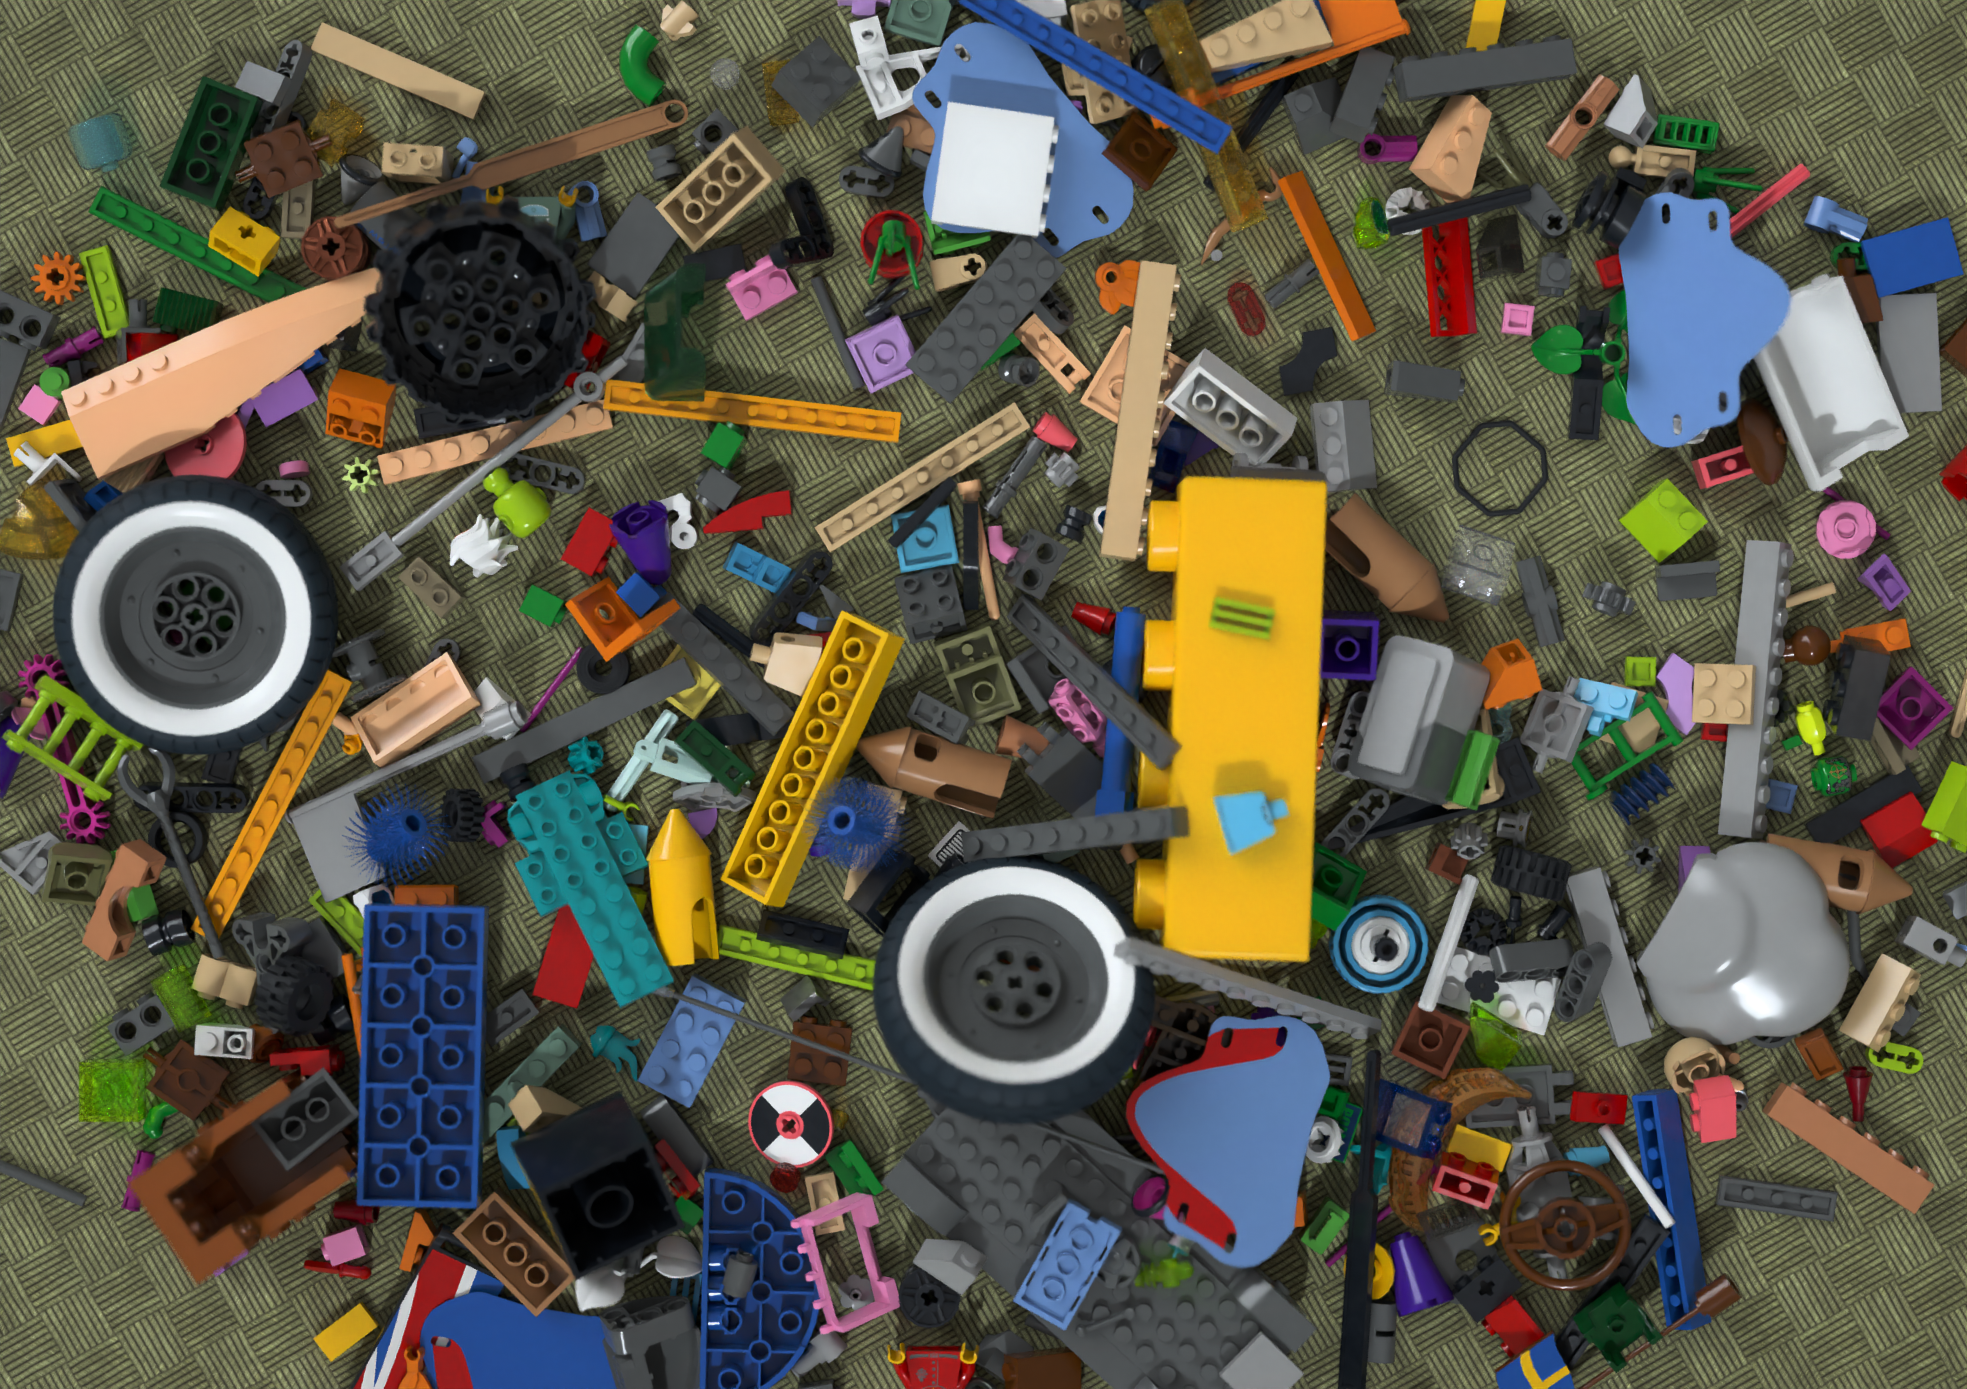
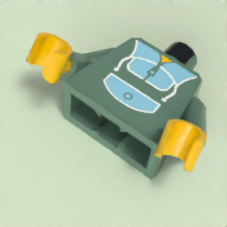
M498 186L499 196H492L489 193V188H487L486 202L498 204L504 198L503 187ZM562 186L558 197H514L518 198L521 212L531 217L533 215L540 221L546 219L556 227L555 235L558 239H565L575 223V201L579 193L577 188H574L572 196L567 195L564 192L565 186Z

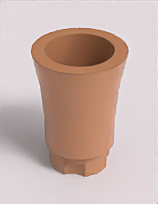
M1005 715L998 734L995 754L1023 758L1016 751L1025 743L1039 756L1050 742L1037 730L1038 728Z

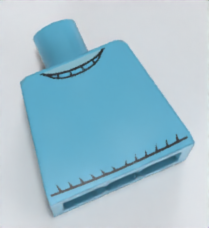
M1262 791L1213 797L1230 854H1234L1275 834L1272 820L1289 816L1284 798L1267 803Z

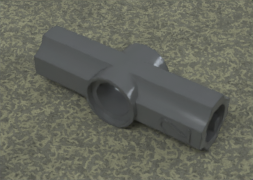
M1541 555L1515 562L1523 589V605L1528 618L1532 620L1539 647L1565 641L1556 611L1558 610L1556 595L1553 587L1548 583Z

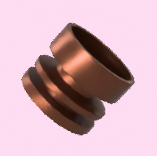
M327 216L313 222L306 229L301 242V253L306 265L312 272L328 281L364 271L371 261L372 249L368 237L354 224L340 229L336 228L334 225L336 217ZM333 242L340 246V249L335 250V255L328 251V248L333 246Z

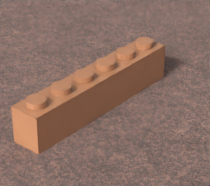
M1782 1082L1762 1110L1763 1113L1913 1214L1918 1211L1934 1187V1184L1927 1180L1929 1177L1927 1172L1916 1165L1912 1169L1903 1164L1905 1158L1891 1148L1888 1152L1879 1148L1878 1145L1881 1141L1867 1132L1862 1136L1854 1131L1856 1124L1842 1115L1837 1119L1829 1114L1832 1108L1822 1101L1816 1099L1813 1103L1805 1097L1807 1091L1792 1082L1790 1087Z

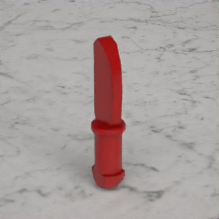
M305 1260L303 1266L305 1269L339 1274V1277L346 1276L363 1280L368 1279L372 1273L367 1266H354L345 1263L332 1267L331 1263Z

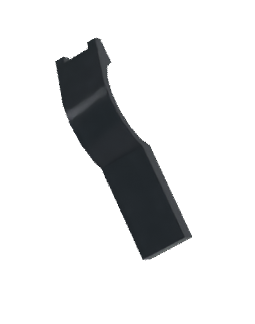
M1579 305L1575 328L1581 333L1583 338L1581 349H1599L1604 343L1606 329L1609 324L1610 307H1603L1602 311L1586 310L1587 306ZM1581 355V367L1572 373L1567 437L1569 439L1599 440L1604 385L1602 362L1598 355Z
M798 706L789 708L796 713ZM750 713L695 721L724 746L784 738L792 719L775 736L769 733ZM685 721L686 727H688L692 721Z

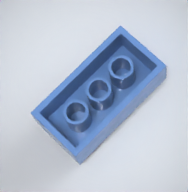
M696 973L692 975L683 992V995L738 1015L747 1001ZM679 1000L637 1081L690 1108L736 1020Z

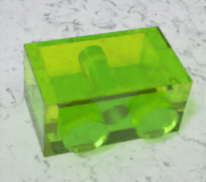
M184 964L150 981L179 1033L212 1016L203 998L197 996L198 991L191 988L193 980Z

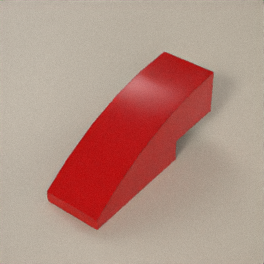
M791 491L768 493L735 505L705 525L703 532L704 534L764 529V517L793 515Z

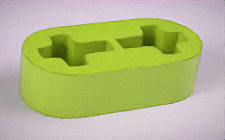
M1888 1041L1882 1049L1891 1053V1057H1880L1879 1061H1877V1056L1873 1055L1874 1050L1869 1047L1865 1049L1867 1060L1878 1067L1913 1074L1918 1072L1923 1066L1922 1054L1919 1050L1910 1046ZM1909 1052H1911V1057L1915 1058V1063L1909 1064L1908 1068H1906V1063L1897 1060L1898 1055L1908 1056Z

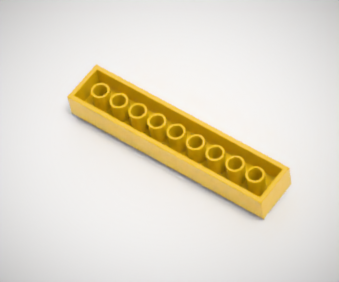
M841 611L720 879L721 881L765 905L784 907L814 841V835L819 830L814 828L820 826L814 824H821L808 822H822L803 820H817L815 817H825L817 814L825 815L826 813L815 808V806L821 809L822 807L819 805L822 803L829 805L821 797L822 794L825 799L828 797L831 800L828 788L832 791V796L835 795L833 789L836 791V786H839L905 638L859 615Z

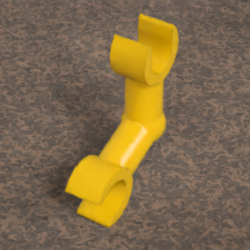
M1503 1191L1500 1193L1501 1203H1503L1505 1198ZM1520 1196L1513 1208L1511 1224L1518 1222L1517 1208L1521 1204ZM1499 1222L1494 1225L1482 1224L1478 1228L1480 1235H1484L1487 1232L1492 1233L1489 1237L1483 1239L1485 1246H1491L1498 1240L1500 1235Z

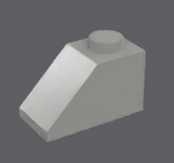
M926 1239L915 1256L913 1263L963 1295L977 1278L988 1257L961 1240Z

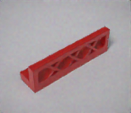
M1465 217L1438 224V241L1433 237L1432 226L1423 228L1422 238L1431 337H1458L1476 334L1477 326L1468 219ZM1437 255L1439 256L1442 262V268L1440 269V271L1435 266V258ZM1439 285L1444 289L1443 300L1438 296L1437 288ZM1442 314L1447 321V330H1441L1440 317Z

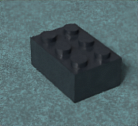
M1844 635L1843 643H1839L1837 646V670L1831 673L1829 688L1832 689L1830 700L1826 699L1823 706V717H1825L1835 735L1871 741L1891 655L1879 640Z

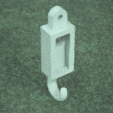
M662 737L658 744L647 740H639L633 749L634 755L637 758L652 763L650 771L692 785L710 783L711 779L719 783L674 744V741ZM663 753L677 757L678 762L675 764L663 760ZM737 770L730 771L731 777H735L738 774ZM747 781L742 787L749 788L750 782Z

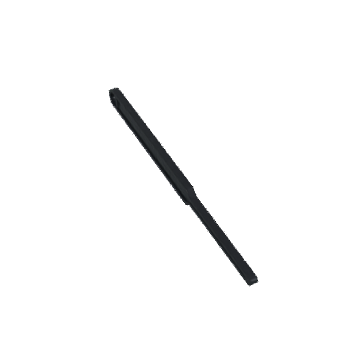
M1378 1049L1369 1051L1366 1061L1358 1188L1351 1194L1338 1389H1366L1379 1200L1373 1190L1382 1057Z

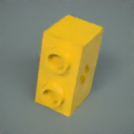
M229 207L210 230L208 246L259 277L278 253L280 236L271 228L263 227L253 221L246 213Z

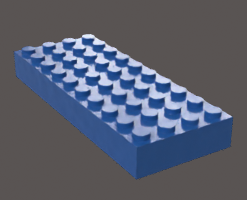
M368 903L364 905L357 1205L478 1208L482 1204L489 906Z

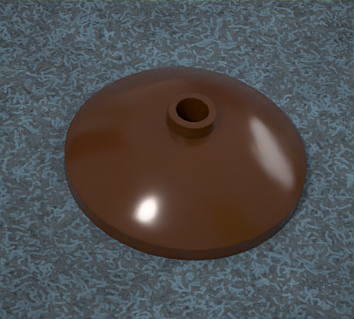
M1752 398L1743 400L1740 403L1738 412V429L1746 458L1753 472L1762 483L1768 486L1776 484L1780 481L1785 470L1788 454L1787 443L1789 440L1777 417L1764 404Z

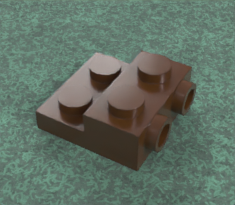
M801 1016L800 1020L793 1022L792 1034L850 1055L853 1027L847 1026V1021L830 1019L829 1024L818 1023L817 1017ZM791 1040L787 1079L846 1086L849 1061Z

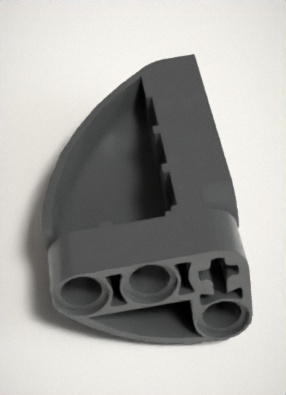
M685 1296L642 1298L609 1307L600 1313L599 1317L605 1336L602 1343L616 1389H698L700 1383L701 1333L695 1324L689 1298Z

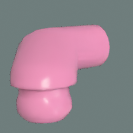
M1002 526L988 527L990 553L1003 564H1008L1011 559H1014L1019 549L1017 547L1012 548L1003 541Z

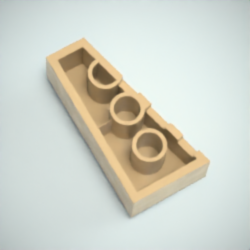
M1282 0L1200 40L1197 48L1211 74L1258 62L1272 61L1281 57L1327 49L1331 47L1333 40L1313 0Z

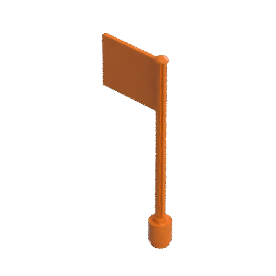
M1319 0L1334 46L1199 95L1182 98L1198 107H1202L1403 34L1408 36L1411 30L1410 24L1406 19H1401L1395 0ZM1150 115L1155 129L1162 127L1164 130L1170 127Z

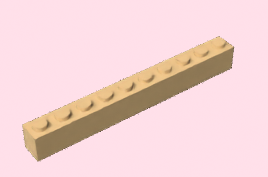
M1141 260L1139 265L1099 557L1135 561L1137 555H1142L1145 538L1139 537L1141 525L1146 526L1149 508H1144L1143 506L1145 496H1150L1153 479L1147 477L1149 467L1155 466L1157 453L1156 449L1151 448L1153 437H1159L1161 420L1155 419L1157 408L1162 409L1165 391L1160 390L1161 379H1167L1169 362L1164 361L1165 350H1171L1173 333L1168 332L1169 320L1174 321L1177 303H1172L1173 291L1178 292L1181 274H1176L1177 265Z

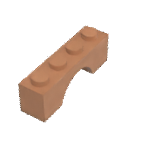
M142 839L123 843L116 851L113 867L106 876V884L102 894L96 900L95 911L85 928L86 933L82 943L107 962L126 956L136 933L127 913V900L133 887L139 888L156 883L167 858Z

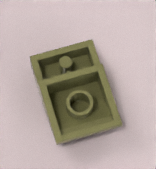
M989 622L933 642L959 711L975 720V725L970 726L968 729L1021 710Z

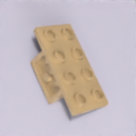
M1092 0L1072 5L1071 14L1075 35L1132 68L1121 0ZM1061 63L1067 96L1085 95L1091 124L1127 116L1133 111L1138 113V107Z

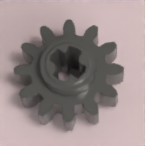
M1604 581L1601 582L1600 586L1587 583L1582 597L1593 601L1591 608L1612 617H1616L1618 612L1631 615L1636 604L1632 599L1625 597V589Z

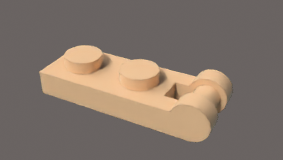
M1035 313L1013 333L1068 394H1071L1076 389L1075 385L1081 379L1085 380L1091 375L1087 368L1046 327ZM1069 363L1074 370L1066 377L1061 370Z

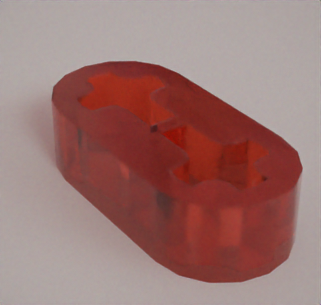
M1241 282L1235 283L1227 292V303L1241 333L1247 337L1258 336L1262 333L1266 324L1259 303L1249 285ZM1239 288L1241 292L1246 291L1248 293V296L1244 299L1247 308L1243 309L1240 301H1233L1232 297L1236 294L1235 289ZM1249 311L1253 319H1259L1260 323L1257 324L1256 331L1244 327V324L1248 321L1245 312Z

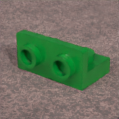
M845 1140L825 1154V1159L850 1195L858 1192L875 1196L884 1190L851 1140Z

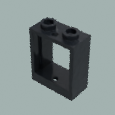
M887 848V855L884 852V860L880 858L877 868L875 864V868H872L846 903L876 934L884 937L890 923L901 907L914 893L930 881L928 879L930 873L923 867L915 865L916 859L903 849L897 852ZM905 870L913 879L884 917L876 907Z

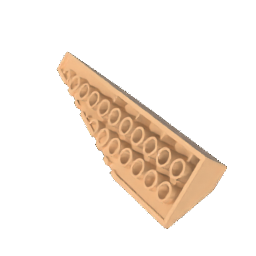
M374 267L286 296L219 322L62 391L69 418L99 480L208 433L216 427L215 423L225 416L229 418L238 411L237 407L245 401L258 397L262 394L261 390L272 382L277 383L314 356L315 350L325 343L329 345L337 339V334L348 326L354 327L362 321L360 318L366 314L364 312L365 296L375 293L376 282L379 280L380 272Z

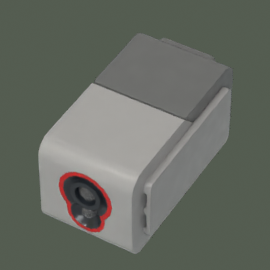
M1400 635L1391 637L1385 645L1371 692H1356L1349 700L1331 756V768L1348 778H1360L1394 793L1437 805L1448 803L1449 801H1446L1445 798L1468 729L1474 730L1489 683V670L1486 666L1447 647Z

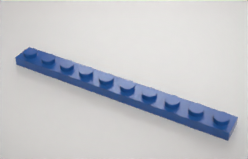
M1017 0L958 1V3L1216 154L1220 151L1233 128Z

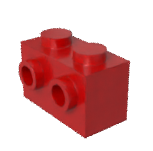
M1443 1151L1433 1176L1432 1191L1489 1210L1498 1186L1499 1170H1496L1491 1164L1486 1162L1476 1163L1467 1160L1460 1153H1447Z

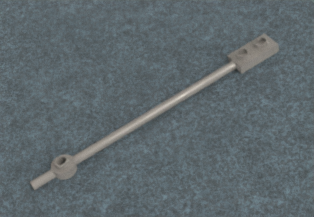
M619 355L597 374L593 372L581 373L575 379L574 392L396 535L392 537L388 531L382 532L342 564L339 568L357 591H361L405 555L400 548L402 544L582 400L586 402L600 400L605 393V382L628 364L623 356ZM593 382L595 390L592 393H588L587 385Z

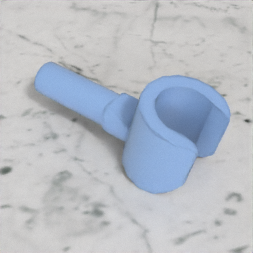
M464 137L457 145V149L463 155L452 174L453 178L460 177L467 161L478 151L477 144L469 137Z

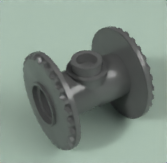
M384 629L363 634L334 649L332 658L348 653L351 660L350 665L346 666L348 675L353 682H361L364 688L363 691L351 697L353 702H359L381 694L406 679L405 673L389 679L383 664H376L375 662L380 657L373 641L386 634Z

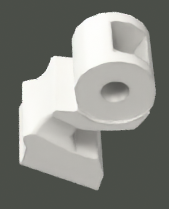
M684 493L658 501L663 503L667 512L675 510L679 515L678 520L669 528L671 542L681 549L693 547L697 543L698 532L695 527L689 524L693 519L692 502L685 497Z

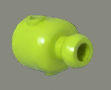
M498 467L483 481L484 488L498 497L493 505V510L498 520L502 521L516 537H528L551 516V506L546 501L545 493L538 487L534 488L532 484L525 480H520L514 484L509 479V474L504 468Z

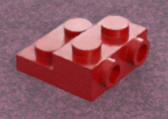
M339 1044L281 1048L269 1054L270 1066H279L280 1071L294 1070L300 1066L301 1076L309 1075L312 1077L323 1067L332 1076L333 1072H338L340 1069L345 1068L344 1051H340Z

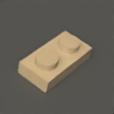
M834 1171L805 1176L811 1212L840 1200ZM843 1214L814 1226L816 1236L846 1229Z

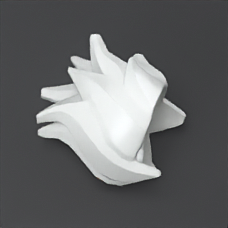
M479 514L476 524L472 528L456 535L450 545V565L453 566L458 559H462L473 567V576L477 578L483 573L488 575L497 573L502 567L507 565L508 562L504 560L507 554L518 550L516 545H507L513 533L511 532L500 537L503 529H499L500 520L495 518L490 526V518L483 519L482 514Z

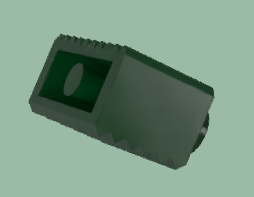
M161 287L152 322L160 324L161 331L177 334L178 329L188 331L189 336L219 323L223 304L215 300Z

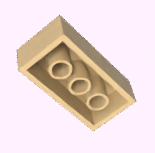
M745 126L734 132L665 197L656 206V209L691 250L696 252L709 244L786 171L750 128Z

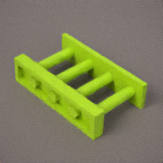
M47 675L40 677L34 686L36 690L40 691L38 693L39 699L17 733L10 729L4 732L2 738L7 741L6 746L19 754L23 751L82 787L84 789L83 794L96 802L100 799L102 801L108 800L112 793L104 789V786L118 766L121 757L131 750H140L144 744L128 738L108 725L86 704L82 697ZM57 702L65 707V715L43 749H40L27 741V738L49 704ZM82 718L90 723L89 728L91 730L67 766L54 758L53 754L74 721ZM108 734L116 739L114 742L116 746L94 781H91L78 773L99 738Z

